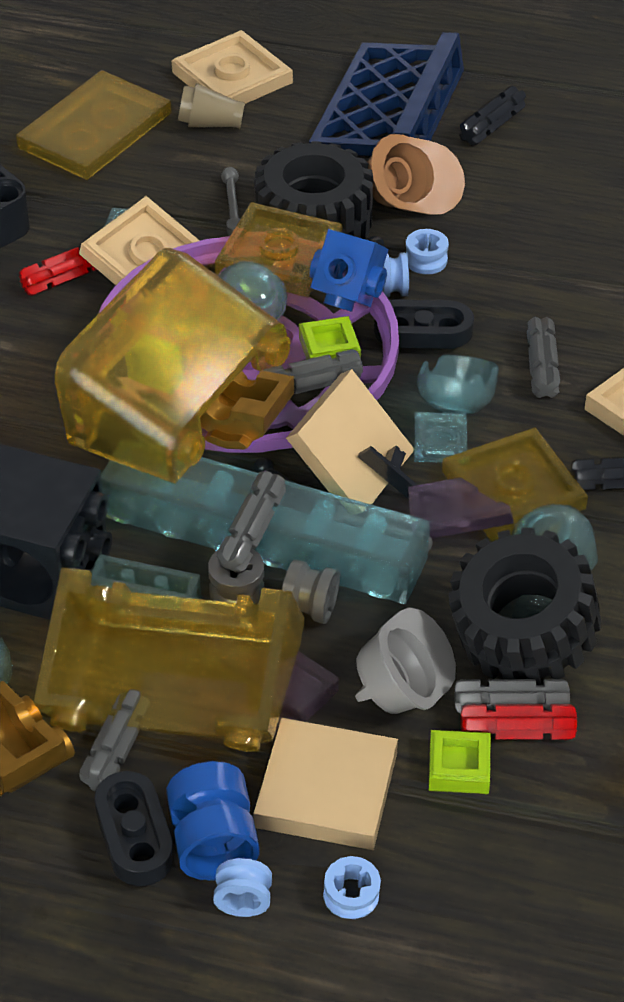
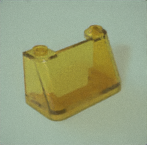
M172 248L162 249L79 333L60 355L55 370V386L68 444L176 484L190 466H194L199 462L204 453L205 438L202 435L200 417L244 367L251 362L252 368L260 372L267 368L280 366L286 361L290 351V339L287 337L285 326L187 253Z
M61 568L33 703L41 712L51 716L50 724L52 726L58 725L62 729L69 731H84L86 724L103 726L108 715H112L114 720L118 710L121 711L122 703L128 691L135 689L141 692V696L127 726L145 731L222 739L225 746L248 752L259 751L260 743L273 741L300 648L305 620L291 591L262 588L260 601L256 605H254L251 597L247 595H238L237 603L133 593L125 583L113 582L112 588L92 586V573L90 570ZM120 695L116 709H112L117 697Z

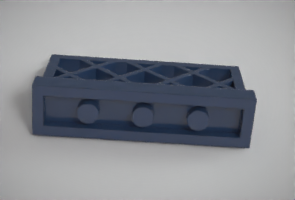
M442 32L436 45L362 42L309 143L311 141L327 145L333 143L341 145V149H351L357 155L372 156L373 149L379 142V140L372 138L386 132L431 141L464 71L459 33ZM369 59H385L373 65L368 63ZM417 60L425 61L413 67L410 65V63ZM396 69L401 71L387 78L382 76ZM370 80L374 82L361 89L355 87ZM410 82H413L415 84L414 86L402 91H399L397 89ZM384 93L388 95V97L374 103L370 101V99ZM356 105L361 107L345 115L342 113V111ZM398 107L403 109L388 117L384 114ZM372 118L376 121L360 129L356 126ZM343 130L348 133L338 138L329 137Z

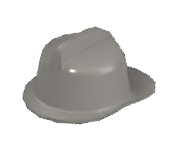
M409 607L397 612L379 628L378 633L360 649L357 655V670L363 686L356 693L355 698L358 702L372 699L383 711L390 714H398L414 708L426 710L433 707L451 688L456 674V663L452 647L445 633L435 620L422 610Z

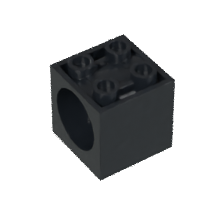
M0 444V607L65 624L76 604L81 605L85 601L90 588L91 575L97 564L103 565L106 562L112 546V534L106 530L105 517L109 499L107 494H103L101 469Z

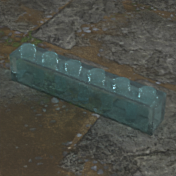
M125 436L101 474L103 494H107L109 499L106 518L113 519L122 524H130L158 532L170 538L182 539L218 551L224 537L231 536L228 530L246 495L254 492L250 488L259 473ZM285 481L286 492L277 507H272L275 513L260 543L254 549L261 555L264 564L273 568L288 570L291 562L294 559L306 561L311 569L319 571L326 567L338 569L340 571V586L361 591L376 598L388 599L406 605L428 559L430 521Z

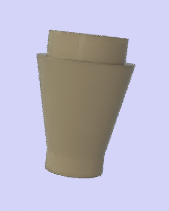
M197 83L195 87L184 86L178 121L189 123L188 128L233 127L240 129L245 102L234 100Z

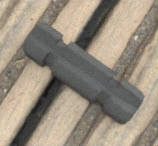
M535 316L528 321L527 341L530 345L528 347L530 375L533 378L531 380L532 392L538 398L544 396L553 398L559 393L560 373L557 369L559 366L557 343L554 337L555 324L549 317L540 319Z
M350 349L337 352L335 358H331L328 354L289 363V368L287 369L280 365L264 369L263 371L294 376V394L331 386L341 373L351 369L360 378L363 373V365L358 351Z
M262 471L257 474L250 488L254 492L246 495L228 530L231 536L224 537L217 551L218 563L223 568L237 573L247 568L253 556L250 550L257 548L275 513L272 507H277L286 492L285 480L280 475L272 474L268 471Z
M461 679L455 685L454 701L456 712L461 714L462 707L467 704H486L488 710H495V704H542L543 710H551V704H570V688L568 682L564 679H544L543 685H536L535 679H488V685H480V679Z
M130 689L128 693L119 694L112 707V715H108L91 748V756H87L80 769V780L88 784L92 791L96 792L98 785L106 777L120 772L119 765L123 766L140 732V724H144L151 709L150 701L142 697L141 692L138 690Z

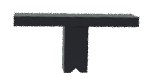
M397 445L388 450L386 457L372 446L359 453L358 458L406 498L420 492L421 487L400 470L406 453L400 451Z

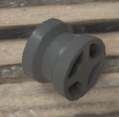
M294 559L287 570L280 597L281 613L293 616L302 612L310 614L314 622L326 624L331 617L336 603L340 584V571L330 567H326L321 571L311 569L306 561Z

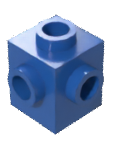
M328 229L323 248L315 252L311 261L310 277L313 280L310 288L326 294L323 303L352 312L355 303L371 307L373 298H378L381 295L386 283L387 270L383 266L389 249L376 242Z

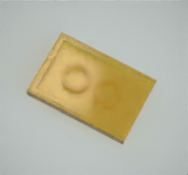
M101 70L16 134L17 147L88 180L171 114V100Z

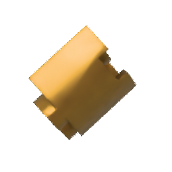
M201 359L171 396L170 400L181 419L188 414L196 424L208 431L203 438L204 440L225 449L244 450L254 440L263 437L293 396L294 376L261 370L256 376V380H248L244 372L233 365Z
M4 681L0 682V796L6 792L12 793L75 755L73 745L64 730L58 725L51 728L43 720L34 701L27 695L20 698Z

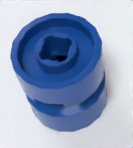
M217 761L196 763L182 769L171 778L166 787L171 821L175 827L174 834L179 864L186 875L198 880H216V869L227 860L237 858L257 860L259 856V842L254 819L249 813L250 801L245 777L238 767L227 762Z

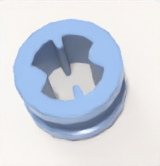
M433 229L413 231L406 239L408 268L424 275L442 271L448 262V238L443 233Z
M387 253L383 266L387 270L383 292L386 297H390V294L394 291L399 292L401 296H408L409 268L407 254L399 253L397 258H390Z
M348 856L338 859L330 865L325 873L323 898L326 906L333 914L341 918L357 919L365 917L378 904L381 884L379 872L371 862L361 857ZM344 880H358V888H361L359 897L350 898L345 896Z
M237 858L223 862L216 869L217 887L214 889L213 898L214 904L218 909L230 915L250 917L259 915L269 908V888L272 886V872L266 865L252 859Z

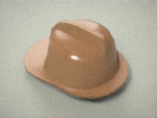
M390 134L380 139L374 147L372 156L367 163L368 169L372 170L373 198L378 203L386 207L427 215H442L454 209L461 200L465 187L464 172L457 157L447 147L436 142L401 134Z

